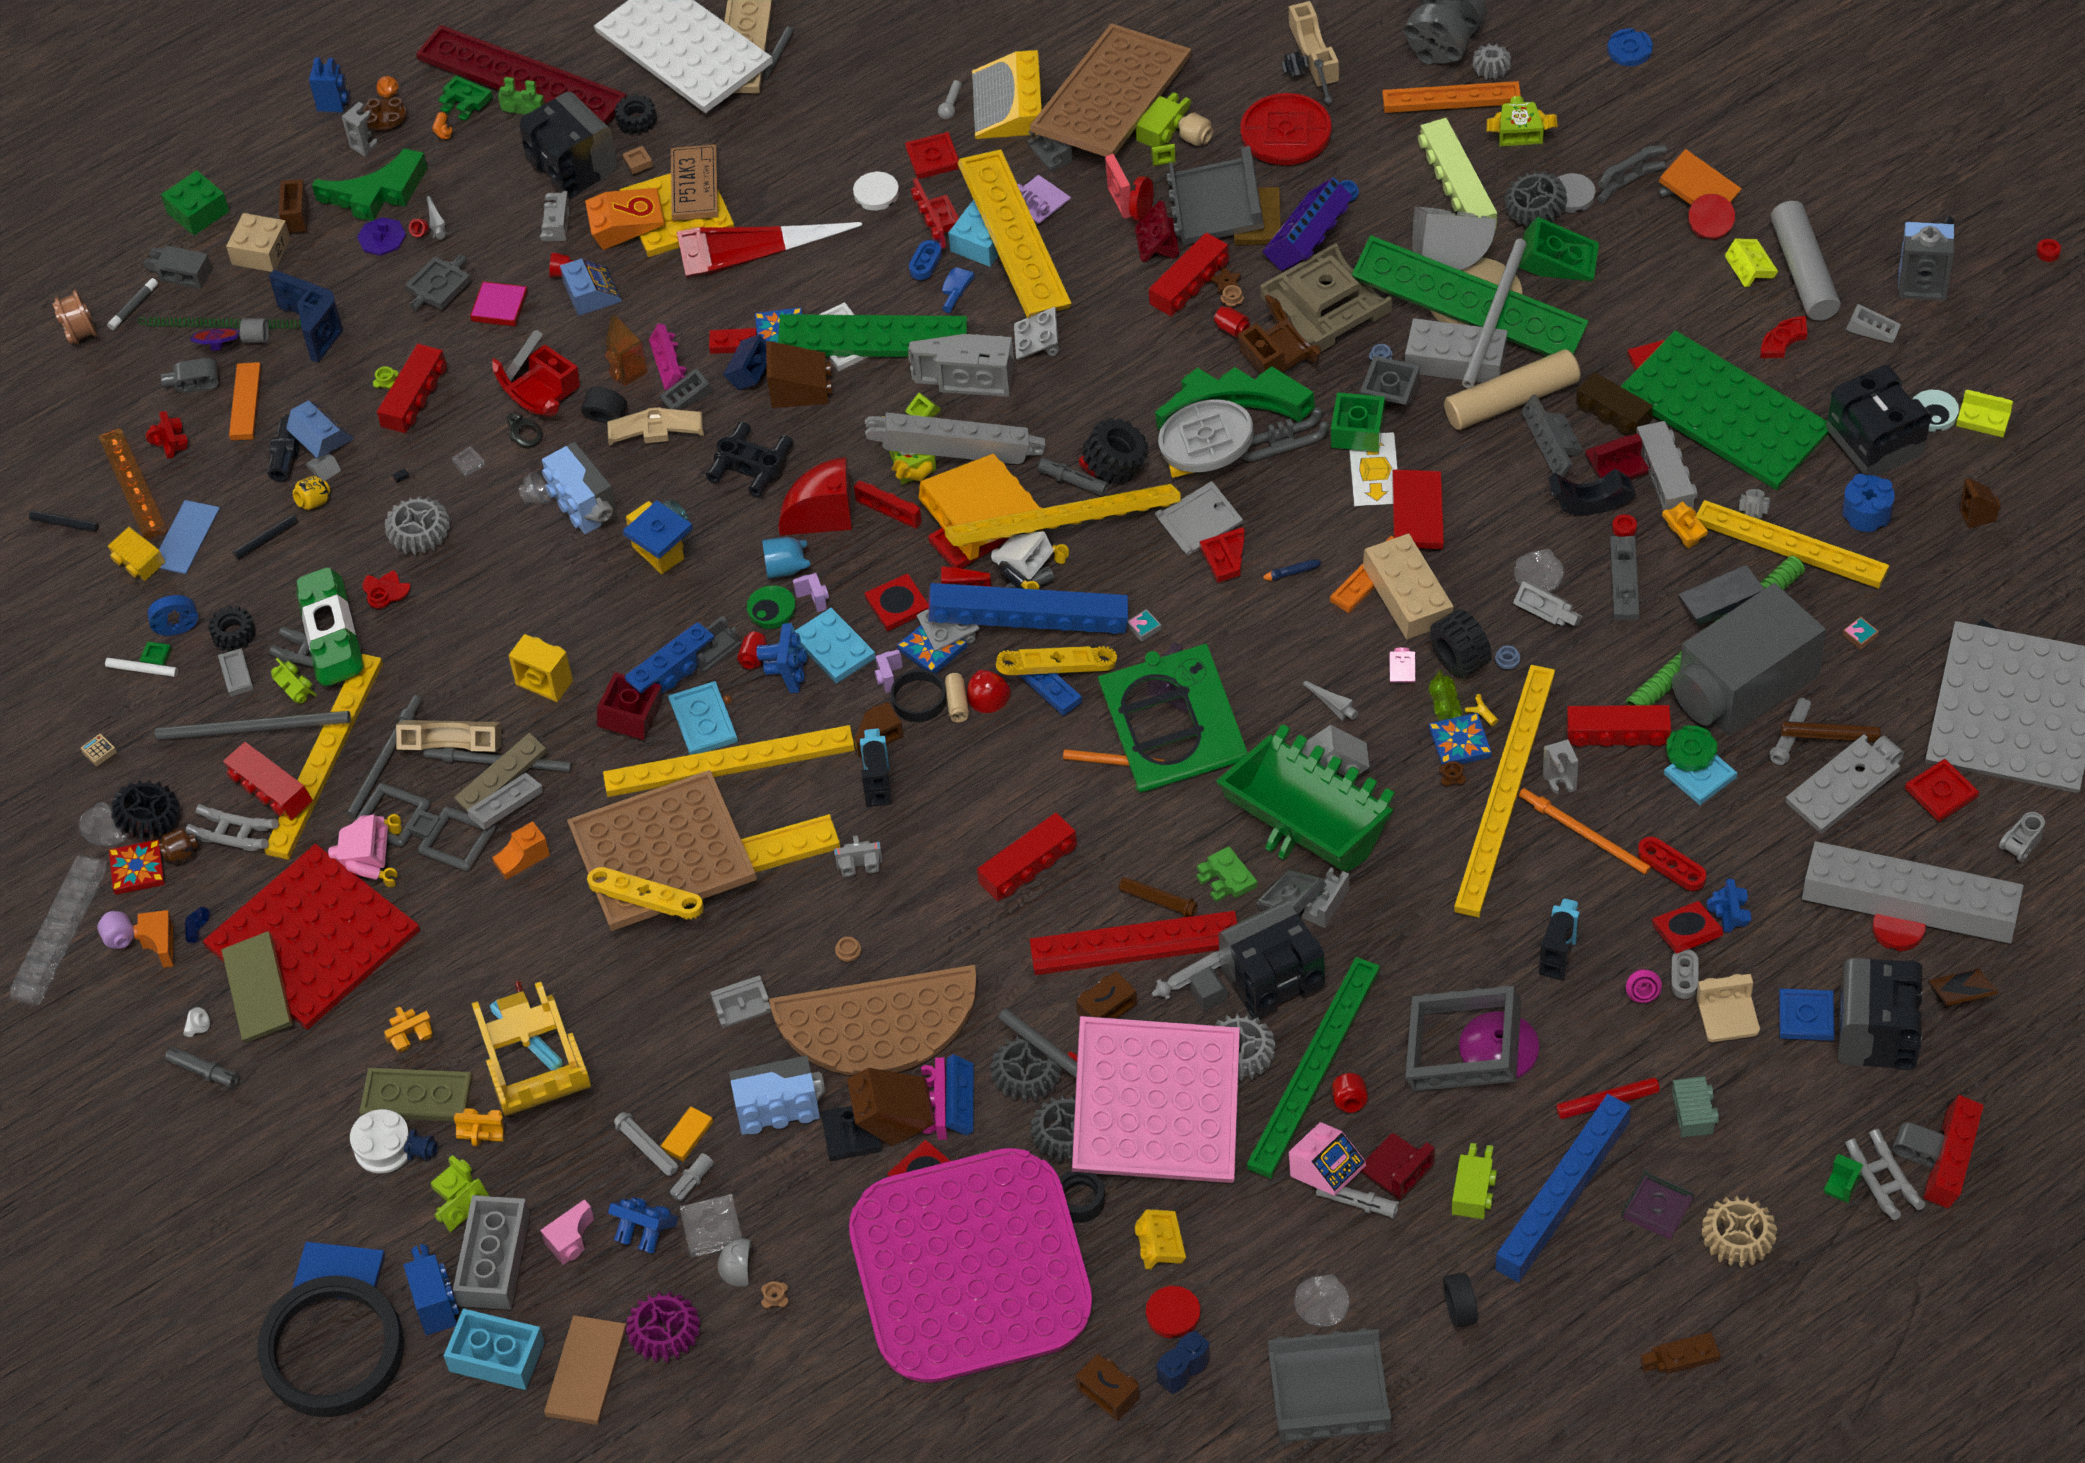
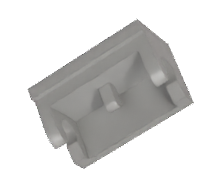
M358 102L342 116L350 148L367 157L369 152L377 146L378 141L375 138L372 142L368 143L371 132L368 131L366 120L370 117V111L368 110L364 113V105Z
M562 191V193L546 194L545 200H555L556 202L544 204L541 241H567L570 214L567 191Z
M1569 740L1544 746L1542 776L1544 780L1547 779L1551 790L1558 794L1559 788L1556 784L1563 782L1569 792L1576 791L1578 759Z
M1330 868L1326 873L1324 880L1326 887L1304 908V913L1302 914V918L1324 928L1349 891V874L1343 871L1338 878L1333 874V868Z
M760 975L710 992L713 1006L722 1028L771 1012L769 999Z

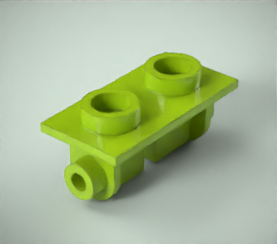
M276 658L280 665L271 670L272 679L282 689L286 688L285 692L295 703H304L309 693L315 697L317 696L311 689L313 684L305 676L297 674L299 669L288 660L285 663Z
M480 1179L473 1180L472 1182L468 1181L466 1186L455 1194L456 1198L448 1200L443 1206L436 1209L435 1218L440 1223L443 1221L449 1232L453 1231L468 1218L472 1195L489 1196Z

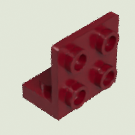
M1391 1133L1365 1160L1366 1166L1360 1172L1401 1200L1435 1164V1148L1427 1142L1420 1149L1415 1148L1395 1133Z

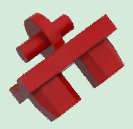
M166 411L159 412L161 421L157 426H150V429L145 434L148 443L156 446L162 445L166 458H174L175 451L186 450L187 437L186 434L174 435L182 431L180 418H169Z

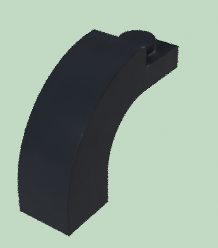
M1616 468L1601 479L1586 484L1573 483L1557 473L1548 478L1551 485L1550 492L1556 500H1559L1562 511L1573 515L1585 516L1608 512L1620 507L1636 496L1630 477Z

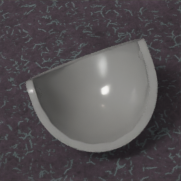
M733 1240L720 1253L718 1272L720 1277L728 1284L748 1286L749 1248L753 1247L752 1240Z

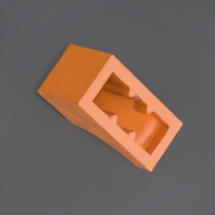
M533 821L511 833L512 837L506 847L492 857L494 864L506 880L550 856L546 838Z
M169 911L138 914V922L134 924L135 939L140 940L143 949H151L158 954L163 968L174 967V924Z

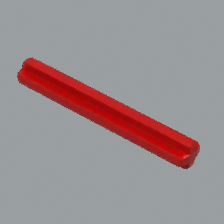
M1652 1077L1558 1103L1556 1111L1559 1118L1564 1119L1596 1110L1607 1094L1625 1102L1658 1093L1660 1086L1658 1080Z

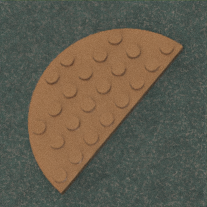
M975 965L770 998L769 1003L773 1019L783 1038L801 1056L807 1055L808 1061L827 1070L853 1076L867 1068L901 1072L926 1062L937 1055L962 1030L970 1016L975 1001L977 987Z

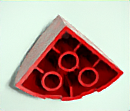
M847 457L820 463L809 469L795 481L786 494L779 514L780 536L852 530L850 473Z

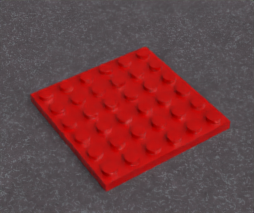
M314 844L203 940L204 947L224 962L221 949L269 931L273 937L291 1017L308 1030L420 931V927L354 873L349 872L335 858H330L329 854L321 847Z

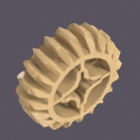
M1737 1195L1734 1197V1201H1730L1725 1197L1723 1204L1716 1201L1714 1208H1709L1706 1217L1703 1219L1702 1236L1704 1238L1705 1247H1710L1709 1252L1711 1256L1718 1254L1719 1262L1727 1259L1729 1266L1733 1265L1734 1262H1739L1742 1268L1747 1261L1753 1266L1756 1259L1763 1261L1765 1254L1771 1253L1772 1246L1776 1242L1777 1227L1774 1225L1773 1215H1768L1769 1210L1767 1207L1760 1209L1759 1200L1752 1204L1749 1197L1745 1201H1740ZM1721 1223L1725 1225V1234L1722 1236L1717 1229ZM1756 1227L1761 1233L1757 1240L1753 1237V1230Z

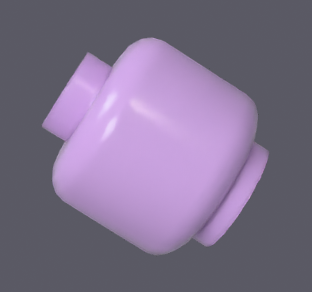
M107 912L98 922L97 929L99 935L108 948H125L134 939V927L124 912Z

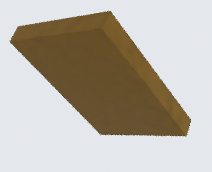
M1279 187L1258 188L1264 228L1234 234V245L1268 244L1280 229Z

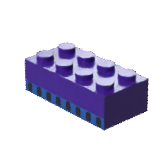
M1334 177L1310 190L1262 252L1280 271L1296 266L1301 260L1306 261L1314 253L1313 247L1319 245L1325 239L1324 233L1326 230L1329 231L1337 223L1336 217L1342 215L1348 209L1347 203L1353 196Z

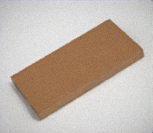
M573 1315L544 1413L546 1417L599 1425L627 1328L625 1323Z

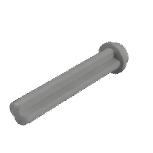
M1805 698L1798 699L1788 721L1804 722L1810 709L1811 701ZM1781 735L1776 747L1770 751V759L1773 763L1783 765L1789 761V751L1796 737Z
M622 1112L615 1118V1129L618 1132L622 1131L667 1176H671L678 1171L679 1165L633 1120V1116L630 1113Z

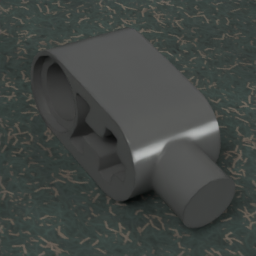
M211 358L179 362L173 366V372L160 375L163 388L174 386V389L180 393L213 389L219 383L217 362Z
M1903 1123L1900 1126L1892 1150L1899 1157L1934 1168L1943 1145L1944 1135L1913 1123Z

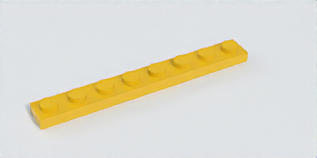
M1706 500L1703 501L1696 514L1698 520L1706 528L1788 557L1795 556L1802 562L1878 589L1881 587L1889 571L1888 564Z

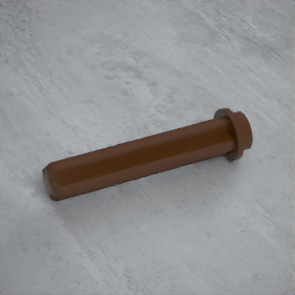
M1123 877L1119 883V890L1182 912L1183 917L1194 916L1197 911L1198 903L1194 902V898L1190 897L1187 900Z

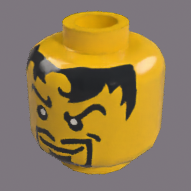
M318 476L305 478L298 481L295 485V489L292 492L294 501L305 510L320 507L327 503L330 487L326 481H323Z

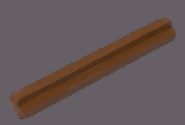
M1784 721L1780 727L1781 735L1788 737L1857 740L1865 734L1868 737L1867 741H1877L1881 735L1878 726Z

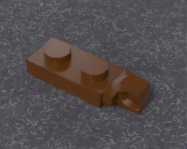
M1712 1332L1658 1345L1652 1348V1352L1641 1355L1640 1363L1644 1372L1659 1369L1660 1372L1671 1374L1718 1362L1720 1360V1353Z

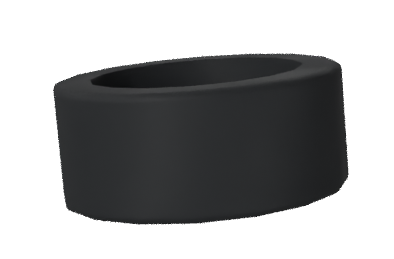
M1070 1170L1059 1177L1064 1193L1070 1187L1076 1185H1086L1095 1191V1199L1088 1205L1078 1207L1067 1204L1072 1222L1084 1223L1100 1215L1105 1206V1188L1101 1178L1096 1173L1072 1172Z
M1461 1272L1444 1276V1296L1454 1327L1459 1328L1476 1324L1478 1321L1477 1305L1467 1273Z

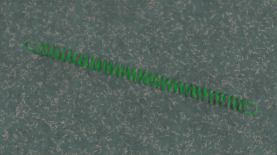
M151 316L149 317L150 324L147 325L148 327L151 325ZM154 316V324L151 325L152 327H153L154 325L156 326V324H155V321H156L155 316ZM158 317V325H159V326H160V317ZM162 317V326L164 325V317ZM175 317V325L173 327L177 326V317ZM179 317V326L183 327L181 325V317ZM188 317V325H187V326L185 325V327L190 326V324H189L190 318H189V317ZM192 317V326H194V318H193V317ZM205 317V326L208 328L209 326L206 324L207 318ZM226 318V327L228 326V318ZM269 319V327L271 329L275 327V319H273V327H271V319ZM286 319V327L284 329H290L288 327V319Z

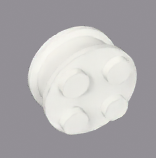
M380 1109L368 1112L358 1118L350 1132V1143L356 1160L362 1168L373 1173H388L398 1169L408 1160L407 1154L404 1152V1146L409 1138V1131L402 1116L391 1110Z

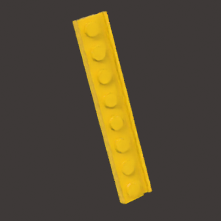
M830 814L741 839L755 872L840 848Z

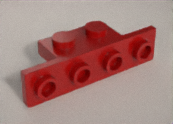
M915 178L913 179L914 188H911L912 198L914 202L917 201L920 214H924L926 226L931 229L933 240H938L942 249L946 248L944 233L952 229L959 217L947 195L928 200L918 179Z

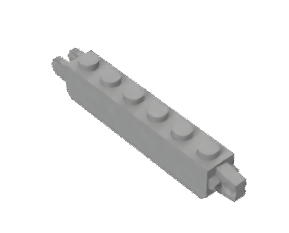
M887 412L885 417L870 416L865 420L866 428H868L865 431L866 438L868 440L881 441L882 447L889 451L977 460L994 453L1003 463L1020 464L1024 462L1026 455H1042L1045 448V438L1028 435V428Z

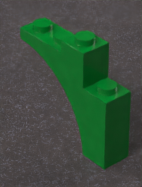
M403 148L400 154L389 164L369 175L343 181L315 179L312 184L315 199L321 203L349 208L352 210L353 217L374 221L385 202L406 207L428 169L425 155L422 152Z

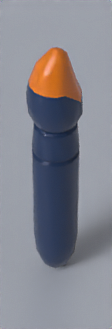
M1315 559L1280 569H1274L1265 574L1263 578L1267 581H1276L1281 577L1315 569L1320 566L1321 561Z

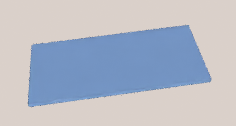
M184 500L159 548L165 560V564L159 569L187 574L220 507Z

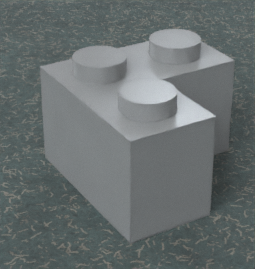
M1329 725L1307 740L1302 751L1304 755L1309 757L1315 746H1321L1325 749V752L1319 764L1326 768L1332 757L1337 756L1342 759L1337 772L1344 776L1350 767L1357 768L1360 771L1359 774L1370 768L1367 743L1332 725Z

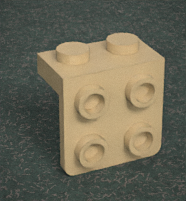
M1734 974L1725 978H1708L1704 981H1698L1696 999L1709 1042L1752 1037L1759 1034L1760 1027L1751 998L1753 987L1751 974Z

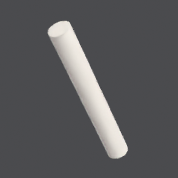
M106 658L105 666L108 668L177 677L178 675L177 667Z

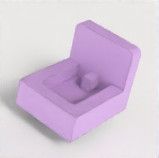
M816 573L804 575L793 580L797 598L811 594L817 612L827 610L825 600L829 599L828 591L825 585L821 586Z
M899 650L888 651L875 656L877 670L874 671L878 685L883 684L886 693L891 692V687L894 683L892 671L902 668Z

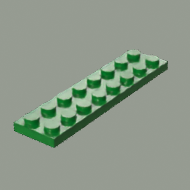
M780 314L778 343L824 352L825 356L909 357L908 348L910 342L967 334V316Z

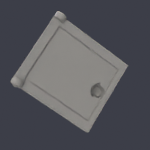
M1212 481L1181 499V502H1177L1163 511L1158 510L1155 513V516L1187 556L1200 549L1199 541L1229 532L1244 522Z

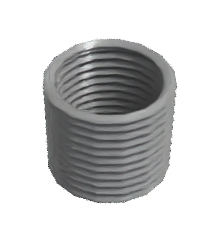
M243 318L241 320L240 338L243 343L265 344L267 342L269 329L265 318Z

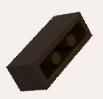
M1596 372L1577 389L1576 405L1584 411L1599 417L1603 422L1618 428L1622 433L1630 436L1634 435L1637 432V427L1648 425L1652 421V404Z

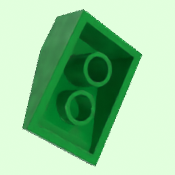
M1537 217L1524 231L1523 240L1526 241L1527 245L1519 263V268L1542 277L1593 281L1599 242L1540 217Z

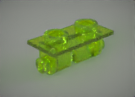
M1442 670L1438 671L1429 685V692L1435 705L1434 711L1439 721L1462 716L1459 700H1456L1457 692L1454 680L1450 676L1443 677Z

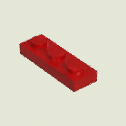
M860 480L854 486L856 502L915 529L922 523L920 507L916 504L904 501L893 493H887L878 489L873 484H867Z

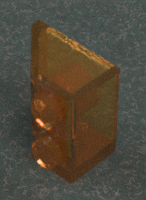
M616 315L612 316L605 340L607 350L605 356L610 364L608 371L615 381L618 380L625 387L645 375L647 367L642 342Z

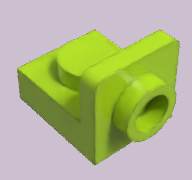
M453 1155L448 1158L450 1166L431 1182L432 1189L446 1201L456 1198L455 1194L465 1187L468 1181H473L470 1173L472 1169L469 1164L463 1159L459 1161Z

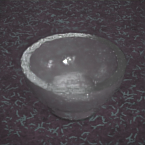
M536 471L530 472L525 477L523 485L519 486V493L526 503L533 502L535 504H545L550 500L543 478Z

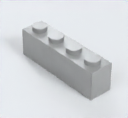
M1665 421L1637 427L1636 434L1638 433L1642 439L1641 456L1649 467L1648 474L1663 510L1672 509L1682 501L1687 507L1694 509L1697 489L1695 484L1690 483L1689 470L1687 466H1683L1680 448L1675 447L1673 431L1668 430Z

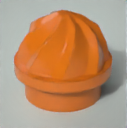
M390 76L381 77L376 86L378 94L383 98H392L399 89L398 82Z

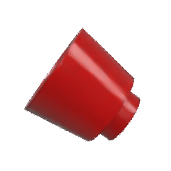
M551 252L549 278L562 277L560 265L573 262L574 260H570V256Z

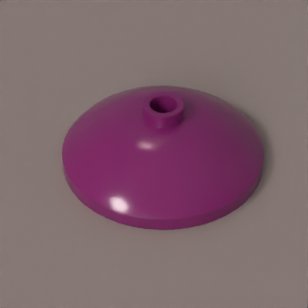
M1488 1012L1479 1015L1465 1026L1459 1040V1052L1463 1063L1501 1059L1503 1038L1495 1036H1503L1505 1012ZM1521 1017L1516 1079L1532 1069L1539 1054L1538 1036L1533 1027Z

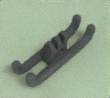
M1316 407L1313 410L1312 416L1304 421L1293 424L1291 419L1285 420V426H1283L1281 421L1277 422L1276 429L1273 424L1267 425V432L1254 435L1249 447L1267 441L1270 447L1254 452H1248L1247 449L1240 458L1244 461L1252 462L1316 443L1326 436L1329 424L1323 421L1315 433L1297 439L1293 438L1294 433L1312 428L1321 420L1322 410Z

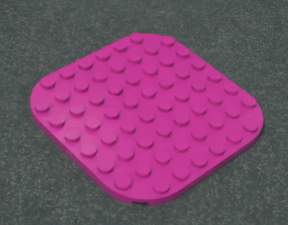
M1014 1148L999 1149L890 1176L877 1181L862 1193V1197L856 1206L852 1209L849 1221L850 1239L878 1349L886 1363L894 1371L908 1379L925 1383L941 1382L1051 1354L1073 1343L1081 1335L1089 1321L1092 1309L1091 1288L1062 1184L1057 1173L1049 1163L1030 1154L1029 1151Z

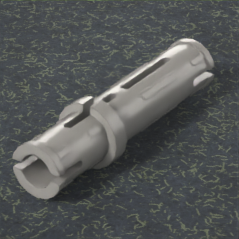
M1345 1186L1335 1196L1318 1188L1316 1191V1196L1362 1208L1364 1212L1369 1214L1375 1212L1393 1219L1399 1207L1398 1201L1395 1202L1379 1197L1374 1192H1369L1368 1194Z

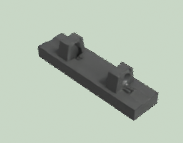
M1610 536L1614 620H1639L1635 536Z

